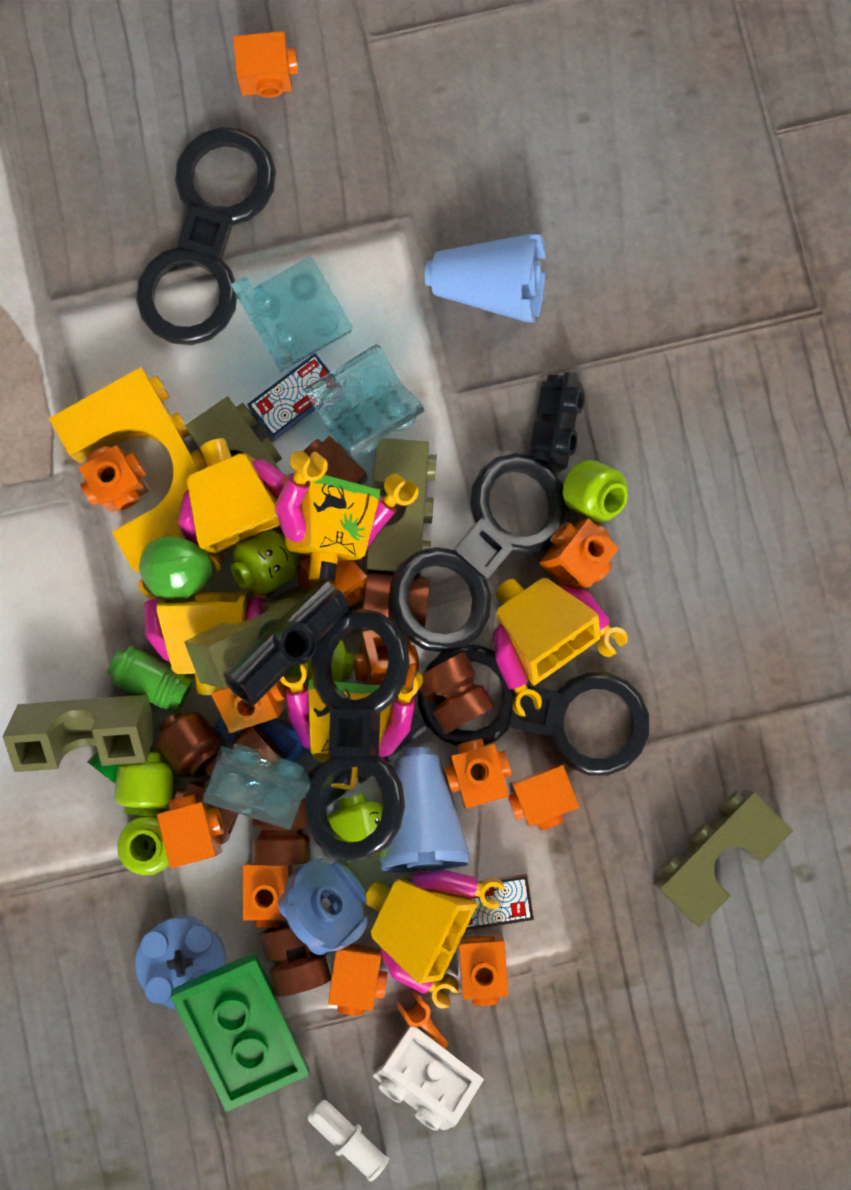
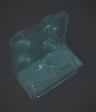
M307 257L254 288L247 276L231 284L239 303L279 372L342 338L353 330L351 322L312 257Z
M377 343L303 389L325 427L348 457L370 452L378 445L380 439L393 431H401L408 428L415 422L416 417L425 411L421 402L401 384L384 351Z

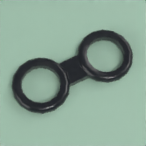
M215 128L202 132L186 145L177 161L175 176L180 200L189 210L177 245L178 247L165 250L151 260L138 280L136 302L141 319L154 335L172 344L192 346L213 339L227 327L236 311L238 289L233 272L222 260L233 225L251 220L265 208L274 192L276 177L271 153L257 137L242 129ZM220 147H234L248 153L258 168L257 184L251 195L241 203L229 207L214 206L204 201L195 191L193 184L194 169L200 159L209 151ZM185 264L200 266L210 271L216 278L220 288L219 303L213 314L202 323L190 327L175 326L164 320L158 313L154 301L156 287L162 276L172 268Z
M518 453L494 458L480 469L471 486L470 510L474 524L453 550L433 547L417 551L399 565L390 582L388 604L393 621L408 641L427 651L448 653L465 648L481 635L490 617L491 593L487 583L490 576L509 553L528 555L545 550L552 544L550 539L553 534L567 522L568 506L565 504L562 495L563 483L550 466L535 459L533 456ZM511 472L527 474L538 481L546 492L549 502L548 519L543 529L537 534L526 537L512 535L501 528L493 518L489 506L490 489L500 475ZM432 566L449 568L459 574L468 585L472 597L471 613L465 625L456 632L449 634L431 632L421 626L412 615L408 602L409 586L415 575L422 569Z
M356 609L343 614L340 620L317 642V649L310 663L313 686L322 703L330 708L328 755L330 757L318 766L309 781L305 798L307 825L319 846L331 856L350 862L371 859L389 847L401 828L405 810L402 782L393 766L379 755L380 713L395 702L406 683L410 664L407 641L395 622L381 612L367 609ZM368 628L381 637L387 648V672L377 690L368 697L353 700L341 693L333 680L331 669L333 653L340 640L351 631ZM358 767L365 769L375 777L382 790L384 806L381 820L373 833L361 841L352 842L343 839L333 830L327 819L326 799L328 790L335 778L347 769Z
M468 645L465 648L448 653L440 652L426 666L423 672L424 674L465 651L470 662H477L489 667L500 680L503 688V705L498 716L488 726L478 730H460L457 728L447 734H444L433 714L436 708L435 702L426 701L421 690H418V707L425 725L440 740L456 747L459 744L480 738L483 739L485 746L499 740L510 728H516L547 735L554 753L569 768L587 776H609L628 768L642 754L649 737V712L642 695L627 680L609 672L584 673L569 679L557 692L527 686L528 689L536 691L541 696L542 704L540 709L537 710L531 697L527 695L522 696L520 705L525 712L524 717L517 715L513 710L512 700L516 693L514 689H508L496 663L494 650L482 645ZM591 689L606 690L617 695L626 704L631 716V733L626 744L616 754L606 758H589L578 753L569 743L564 731V716L569 704L579 694Z

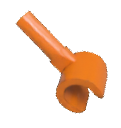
M412 990L411 993L417 1000L416 1006L411 1010H404L398 1002L397 1008L410 1026L420 1027L432 1040L445 1049L449 1043L432 1023L430 1007L420 993Z

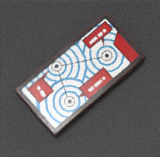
M527 874L497 878L502 881L505 889L492 886L486 890V898L500 901L501 905L498 908L490 909L484 906L480 897L474 896L471 900L478 905L465 931L534 920Z

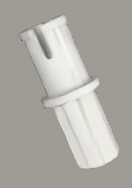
M322 1100L311 1110L308 1121L336 1147L335 1154L337 1156L343 1154L370 1182L376 1179L384 1170L390 1158L384 1155L361 1133L362 1127L359 1124L353 1126L327 1100Z

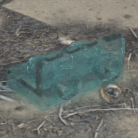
M234 744L232 749L221 746L205 788L202 802L291 830L303 794L308 793L311 786L308 774L303 773L304 767L286 759H278L276 764L260 759L258 751L244 745Z

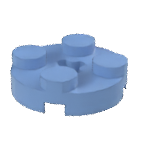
M323 859L312 860L294 871L288 878L284 893L278 900L279 911L287 919L295 935L317 955H322L329 951H339L357 941L363 934L368 916L363 918L362 904L367 902L358 878L346 866L338 862L330 865L321 862ZM327 898L330 901L331 905L328 908L330 914L324 911L320 900Z
M176 916L160 922L143 937L136 954L135 970L139 984L144 989L149 1001L176 1009L170 997L172 988L227 965L225 945L216 931L213 932L209 926L203 924L204 922L196 917ZM177 950H183L184 957L192 958L193 965L186 968L185 974H179L177 969L172 968L170 965V960L175 958Z

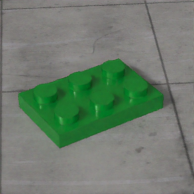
M256 952L171 989L170 997L226 1112L310 1075L309 1065Z

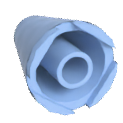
M531 233L437 251L434 254L433 260H427L425 284L432 287V292L436 296L522 322L535 323V317H539L545 286V273H541L540 261H537V259H546L544 238L542 234Z
M429 748L405 750L404 757L396 759L394 768L403 785L405 810L400 830L390 846L380 853L381 870L387 872H416V869L430 868L431 871L468 865L470 853L440 757L431 755V749Z

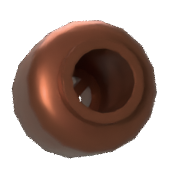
M177 712L166 718L160 725L161 733L157 738L156 749L173 771L180 777L193 776L194 778H200L206 775L205 766L221 751L223 741L205 717L197 712H189L183 715Z

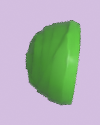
M165 536L150 541L144 547L140 557L139 571L147 588L153 594L164 599L178 601L194 596L207 585L212 574V564L208 553L194 542Z

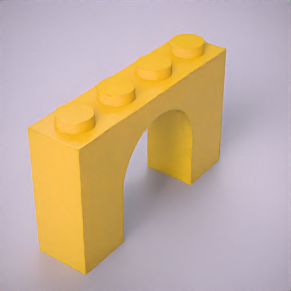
M142 367L49 417L69 456L79 463L86 461L87 456L93 451L104 446L111 447L129 438H149L163 444L167 448L173 463V480L167 495L155 508L112 531L132 570L139 574L142 550L150 541L165 536L185 539L179 527L178 518L183 495L188 490L187 477L207 468L200 450L198 449L192 453L184 439L191 434L184 426L186 424L178 412L171 415L163 402L169 399L170 396L158 375L150 378Z

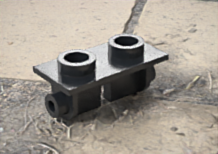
M565 372V378L559 375H547L546 382H542L537 413L539 415L551 416L550 422L535 421L529 451L533 452L535 459L549 463V459L552 458L564 468L568 467L569 456L575 453L577 447L575 423L577 413L582 412L585 403V392L582 384L570 372Z

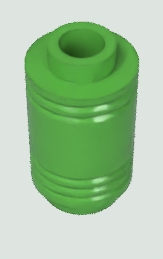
M129 646L125 652L118 650L108 669V674L113 676L112 686L118 687L132 695L147 694L149 703H153L167 711L171 708L177 711L181 709L194 681L187 674L174 673L170 663L147 652L140 651V649L134 646Z

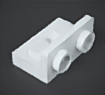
M412 1026L407 1027L384 1064L378 1067L373 1074V1077L381 1083L379 1089L387 1097L398 1103L404 1100L417 1110L415 1117L426 1127L434 1131H438L439 1128L447 1130L456 1126L484 1081L481 1076L425 1033Z

